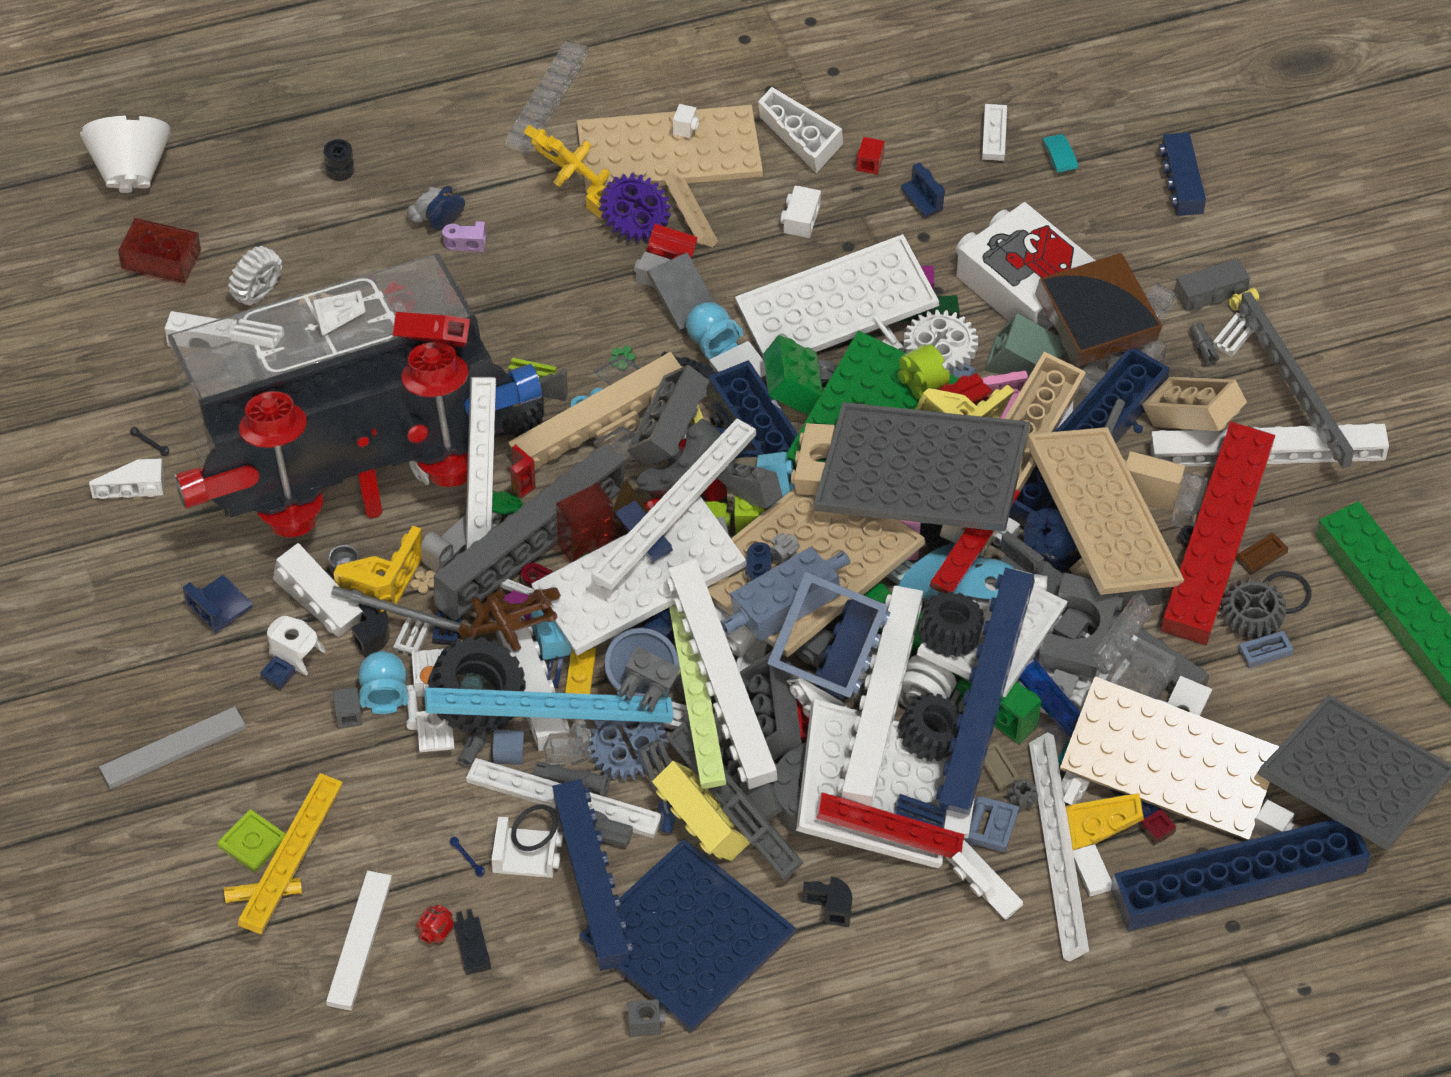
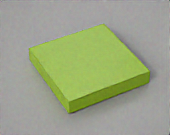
M250 809L217 842V847L255 874L276 853L286 833Z

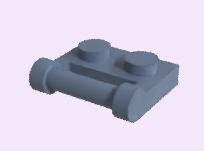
M976 797L969 837L964 838L969 846L979 845L1006 853L1019 812V806L986 797ZM989 810L991 814L984 835L979 834L978 830L984 811Z

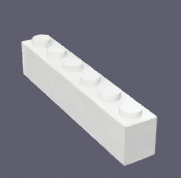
M532 626L515 631L521 645L518 651H512L502 632L496 631L500 647L508 648L511 651L510 655L512 657L516 656L520 664L518 667H522L525 676L523 679L526 681L524 692L555 693L552 680H547L546 677L548 674L546 663L544 660L540 661L539 655H541L539 644L537 641L533 642L531 636H534ZM526 717L538 751L567 744L566 734L570 733V729L566 719Z

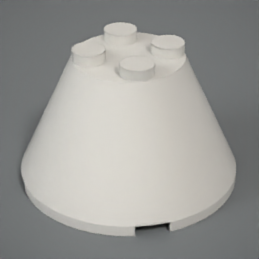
M114 116L89 122L82 127L83 132H80L81 139L103 177L106 187L119 188L121 193H130L133 191L132 188H149L151 186V179L170 138L171 128L166 122L151 117L139 116V120H126V116Z

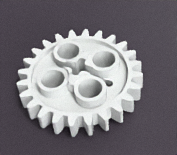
M936 310L935 315L927 311L926 317L918 315V321L912 319L911 326L907 325V330L904 333V348L906 353L923 344H926L925 346L931 344L943 356L945 360L942 363L944 370L950 368L952 373H955L956 367L963 370L964 363L970 365L971 359H975V353L978 351V336H976V328L971 329L972 323H965L964 316L957 319L956 312L949 316L948 310L943 315H940L938 310Z

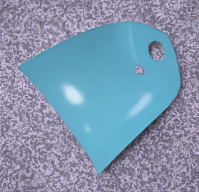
M955 543L933 550L917 561L906 572L898 586L921 590L925 599H930L933 595L937 596L940 592L929 587L930 582L955 546ZM978 556L954 594L959 592L965 596L982 599L996 598L999 589L995 591L987 589L985 579L987 577H994L997 580L999 574L1003 575L1005 567L1013 569V566L1001 560ZM976 564H983L981 567H975Z

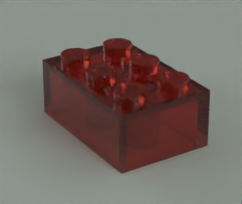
M134 218L118 250L121 269L186 283L201 252L198 232Z
M599 483L556 503L558 545L571 563L614 541L613 502Z

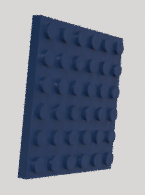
M683 839L619 898L621 909L617 910L619 917L624 916L627 931L623 933L625 939L630 938L633 953L629 954L630 964L615 967L614 969L651 1000L658 999L659 1006L692 1033L796 934V927L686 839ZM587 927L579 935V940L594 952Z

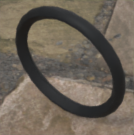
M1279 571L1266 577L1263 583L1267 580L1270 582L1278 576H1291L1301 581L1305 586L1307 593L1304 602L1295 608L1286 609L1287 614L1301 611L1310 602L1312 591L1307 580L1301 575L1291 571Z
M545 804L534 805L523 811L517 817L512 827L511 838L514 845L522 851H534L546 845L552 839L558 827L556 811L551 806ZM543 809L549 811L553 817V826L548 836L536 845H521L516 837L517 828L521 820L535 810Z

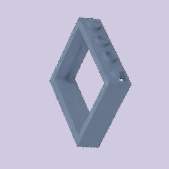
M805 571L767 664L850 698L852 693L857 695L862 683L858 679L862 670L867 671L872 659L868 657L871 647L876 649L881 637L880 634H877L880 624L885 626L891 612L887 611L888 605ZM811 583L878 610L846 688L780 661Z

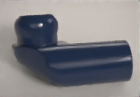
M661 800L658 805V810L663 818L660 831L672 834L676 816L670 810L672 805L669 801Z

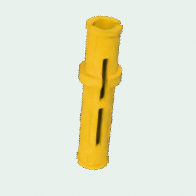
M300 877L292 878L283 896L302 894ZM258 883L224 887L225 902L250 900Z

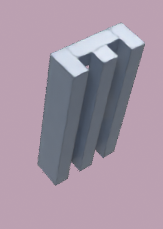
M1284 631L1241 643L1238 648L1239 652L1243 654L1242 658L1244 661H1247L1246 665L1248 668L1293 655L1294 651ZM1282 641L1281 643H1278V644H1275V645H1272V646L1269 645V644H1272V643H1275V642ZM1262 647V649H1259V650H1256V651H1252V652H1248L1249 650H1253V649Z

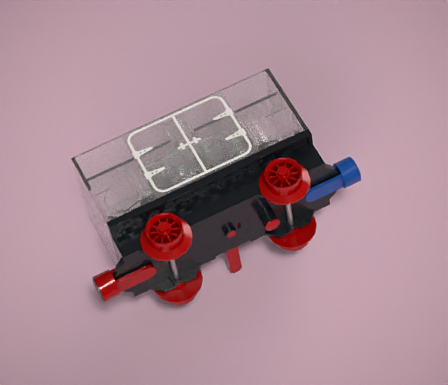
M439 253L167 335L192 444L203 466L200 469L193 468L175 474V484L185 509L207 503L211 499L222 507L225 516L230 515V517H234L250 511H256L261 520L269 524L275 534L282 537L301 536L315 527L317 522L316 515L323 506L321 491L324 488L343 483V479L358 475L365 514L372 519L379 517L383 510L375 469L392 464L397 466L409 461H417V465L425 473L429 474V479L434 484L443 487H453L466 483L468 474L471 377L496 378L494 435L503 432L502 422L511 413L514 404H523L542 397L540 379L532 364L509 370L507 373L502 367L492 363V358L480 338L478 320ZM361 291L366 312L322 335L313 300ZM396 312L448 315L470 319L467 343L465 347H458L444 342H427L392 336ZM240 319L282 326L285 334L274 349L231 341L230 332L232 330L235 331L234 327L239 325L238 321Z

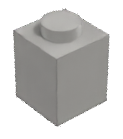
M644 252L641 260L638 259L634 266L636 281L654 287L647 271L670 261V259Z

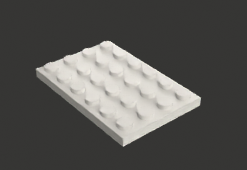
M987 577L985 579L986 588L991 591L997 590V580L994 577ZM1034 586L1003 697L1007 696L1044 641L1045 636L1051 631L1067 606L1068 601L1037 586ZM971 597L972 601L977 602L980 605L979 609H982L984 612V624L986 620L990 621L992 612H989L991 599ZM982 628L978 645L967 655L961 654L960 657L950 655V657L944 656L945 654L935 653L934 649L927 648V643L920 645L917 655L969 680L972 668H977L979 659L976 658L978 646L984 643L986 635H982Z

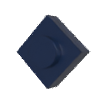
M274 656L260 672L261 678L281 689L295 674V667Z

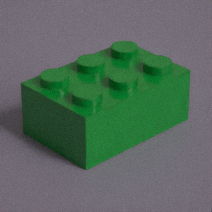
M778 335L763 353L769 397L808 415L819 397L823 396L817 353L809 347L805 348L797 344L791 338Z

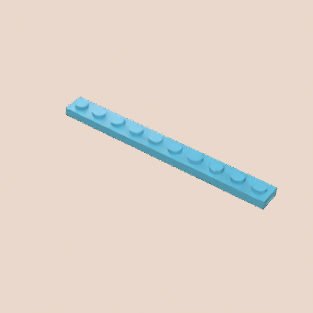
M425 688L424 693L426 713L672 723L674 717L671 697H660L654 711L648 712L647 709L650 701L645 710L639 706L644 696H633L632 700L628 701L625 700L626 696L621 698L619 695Z

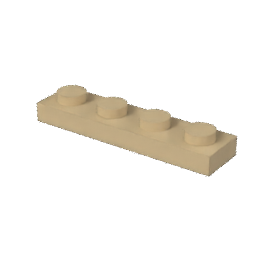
M669 173L664 180L668 186L669 193L677 202V208L685 217V223L692 230L693 236L698 237V244H704L713 248L718 243V240L686 180Z

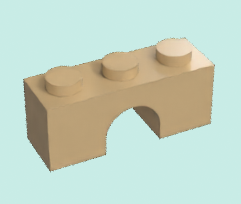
M806 423L805 432L800 434L801 450L796 452L795 463L797 468L792 471L791 483L795 484L797 494H817L826 463L817 462V460L827 458L835 431L834 425Z

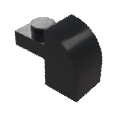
M359 603L357 606L362 610V622L351 627L353 642L364 658H366L371 653L383 649L390 638L389 620L386 611L378 613L376 608Z
M833 876L830 878L829 885L819 881H804L802 903L826 906L824 924L849 927L853 900L849 886L841 879Z

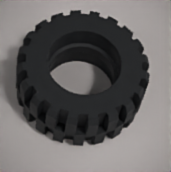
M466 637L463 639V642L456 640L442 650L429 675L427 684L429 685L428 688L462 689L456 679V676L462 673L479 674L489 680L495 690L524 691L526 681L523 679L525 676L523 668L518 667L520 664L516 656L512 657L510 655L511 651L508 648L498 646L499 643L494 640L488 642L483 637H478L477 640H473V637ZM437 714L442 721L444 719L448 721L447 725L451 728L458 727L461 729L460 732L466 734L468 731H473L474 735H482L483 731H486L487 734L493 733L497 728L502 729L513 718V716Z

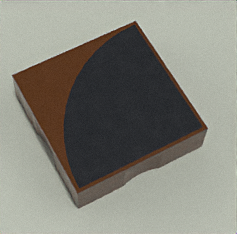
M1122 252L1039 279L1035 295L1048 319L1057 329L1060 341L1075 367L1103 359L1118 351L1130 350L1157 341L1162 324Z

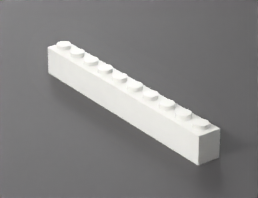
M1385 424L1338 425L1354 450L1352 461L1386 460L1389 443ZM1313 426L1253 427L1254 429L1276 435L1267 464L1338 462L1333 459L1331 450L1327 444L1322 442L1320 433ZM1187 429L1181 431H1152L1150 439L1151 457L1185 465V467L1215 466L1227 429L1220 431Z
M697 559L668 568L670 576L666 578L670 592L675 591L677 598L674 599L677 612H682L685 619H682L684 631L686 634L690 633L693 639L689 641L692 652L699 655L700 661H697L701 675L706 674L708 679L705 685L709 696H714L716 703L713 704L716 716L723 719L724 724L721 725L724 737L731 740L732 746H729L731 756L734 761L738 760L740 764L737 770L741 782L746 781L748 788L752 789L777 781V769Z
M894 586L892 595H887L886 605H888L887 609L891 613L886 625L880 624V629H883V632L876 647L878 649L877 655L872 654L870 669H873L872 675H867L865 681V689L868 690L867 695H862L859 710H863L862 715L856 717L854 731H857L856 737H851L849 751L852 752L851 758L846 757L843 772L847 773L846 778L841 779L839 783L838 793L842 794L844 799L873 806L922 608L923 591Z

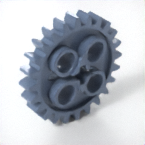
M595 720L594 723L597 729H590L589 731L593 737L587 738L589 745H591L587 749L589 754H592L590 756L592 763H595L597 770L602 769L603 774L611 773L613 780L618 775H621L622 780L625 781L627 775H631L634 781L637 773L645 777V769L637 750L640 746L661 739L664 746L668 747L665 740L668 736L664 730L663 722L603 720L600 722ZM621 725L623 727L629 742L631 743L633 750L637 756V759L632 758L628 750V747L624 742L622 735L618 729V726ZM633 725H638L636 729H629ZM610 736H616L613 740H607ZM655 747L657 755L660 756L657 747ZM647 751L646 753L652 766L654 761L650 751ZM626 755L624 759L616 760L619 756Z

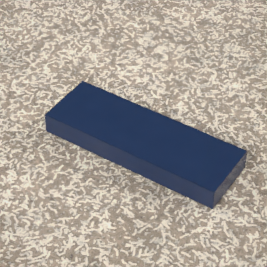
M636 500L615 512L617 519L628 532L646 515ZM662 535L645 554L654 562L672 552L673 548L665 536Z

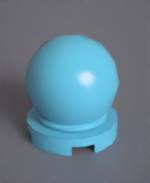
M703 302L695 306L688 314L686 321L687 333L690 339L700 346L701 352L709 360L738 346L736 342L739 336L743 337L742 328L737 322L731 320L728 312L715 302Z
M379 651L371 653L362 661L359 668L358 679L361 685L359 702L363 709L365 706L371 708L374 714L397 712V707L402 704L406 706L409 700L408 689L405 685L407 677L405 666L402 660L392 652Z

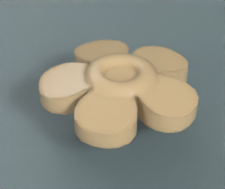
M429 570L426 572V575L424 571L416 572V579L411 581V587L414 590L418 589L420 594L427 593L429 588L434 589L435 571Z

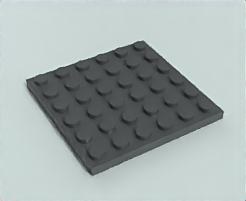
M1328 694L1260 766L1257 774L1388 851L1451 779V764Z

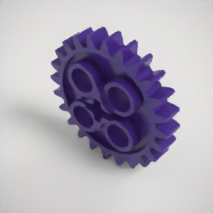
M633 173L630 174L629 178L625 174H622L620 179L614 177L612 182L609 181L599 199L601 205L598 209L603 211L601 219H608L605 226L612 225L611 233L618 231L619 238L626 235L628 242L634 237L636 243H639L642 237L647 242L654 224L666 227L668 224L667 220L671 216L668 212L671 205L666 204L669 197H662L665 190H657L658 183L651 185L650 177L644 181L642 174L639 175L638 179L635 178Z

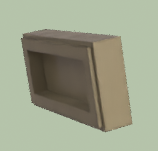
M998 741L990 744L983 768L1000 793L1008 788H1012L1013 781H1021V778Z

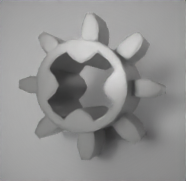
M778 534L770 541L774 545L770 548V553L780 563L798 554L796 550L799 549L800 544L791 534Z

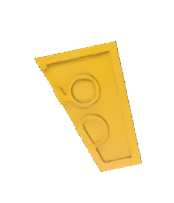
M1140 793L1066 806L1073 850L1096 844L1144 820Z

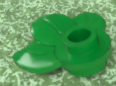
M492 490V512L510 515L517 512L524 504L520 498L508 492Z

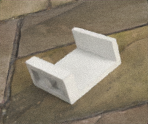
M498 817L492 854L493 873L553 878L554 868L559 869L560 853H556L557 847H562L563 832H559V826L552 839L546 845L534 851H522L512 842V828H509L508 817ZM517 829L516 837L521 845L533 846L543 841L550 831Z

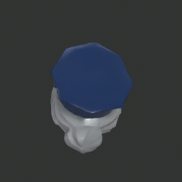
M445 186L443 189L429 187L428 192L422 193V196L413 205L408 207L407 215L413 222L422 223L424 220L430 221V228L441 230L446 225L452 224L464 211L465 200L457 194L453 196L451 186Z

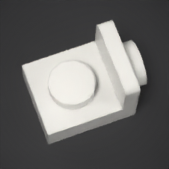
M1066 772L1062 780L1063 801L1070 805L1080 803L1090 781Z

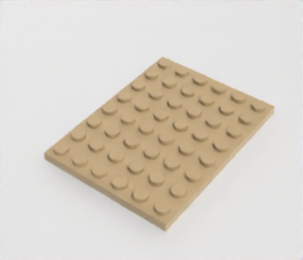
M796 488L792 489L731 538L746 561L747 550L752 544L763 542L772 547L774 545L770 541L776 535H781L782 533L785 535L791 534L798 540L800 544L799 549L796 550L798 554L812 547L822 559L828 560L843 550L848 555L851 563L836 571L839 575L840 586L862 595L925 544L923 536L900 520L814 511L816 495L797 494ZM772 557V569L782 564ZM747 566L707 587L713 603L730 616L734 614L730 593L749 583L746 572ZM840 595L797 620L782 654L789 657L840 615L846 601L852 599ZM780 631L764 641L774 647Z

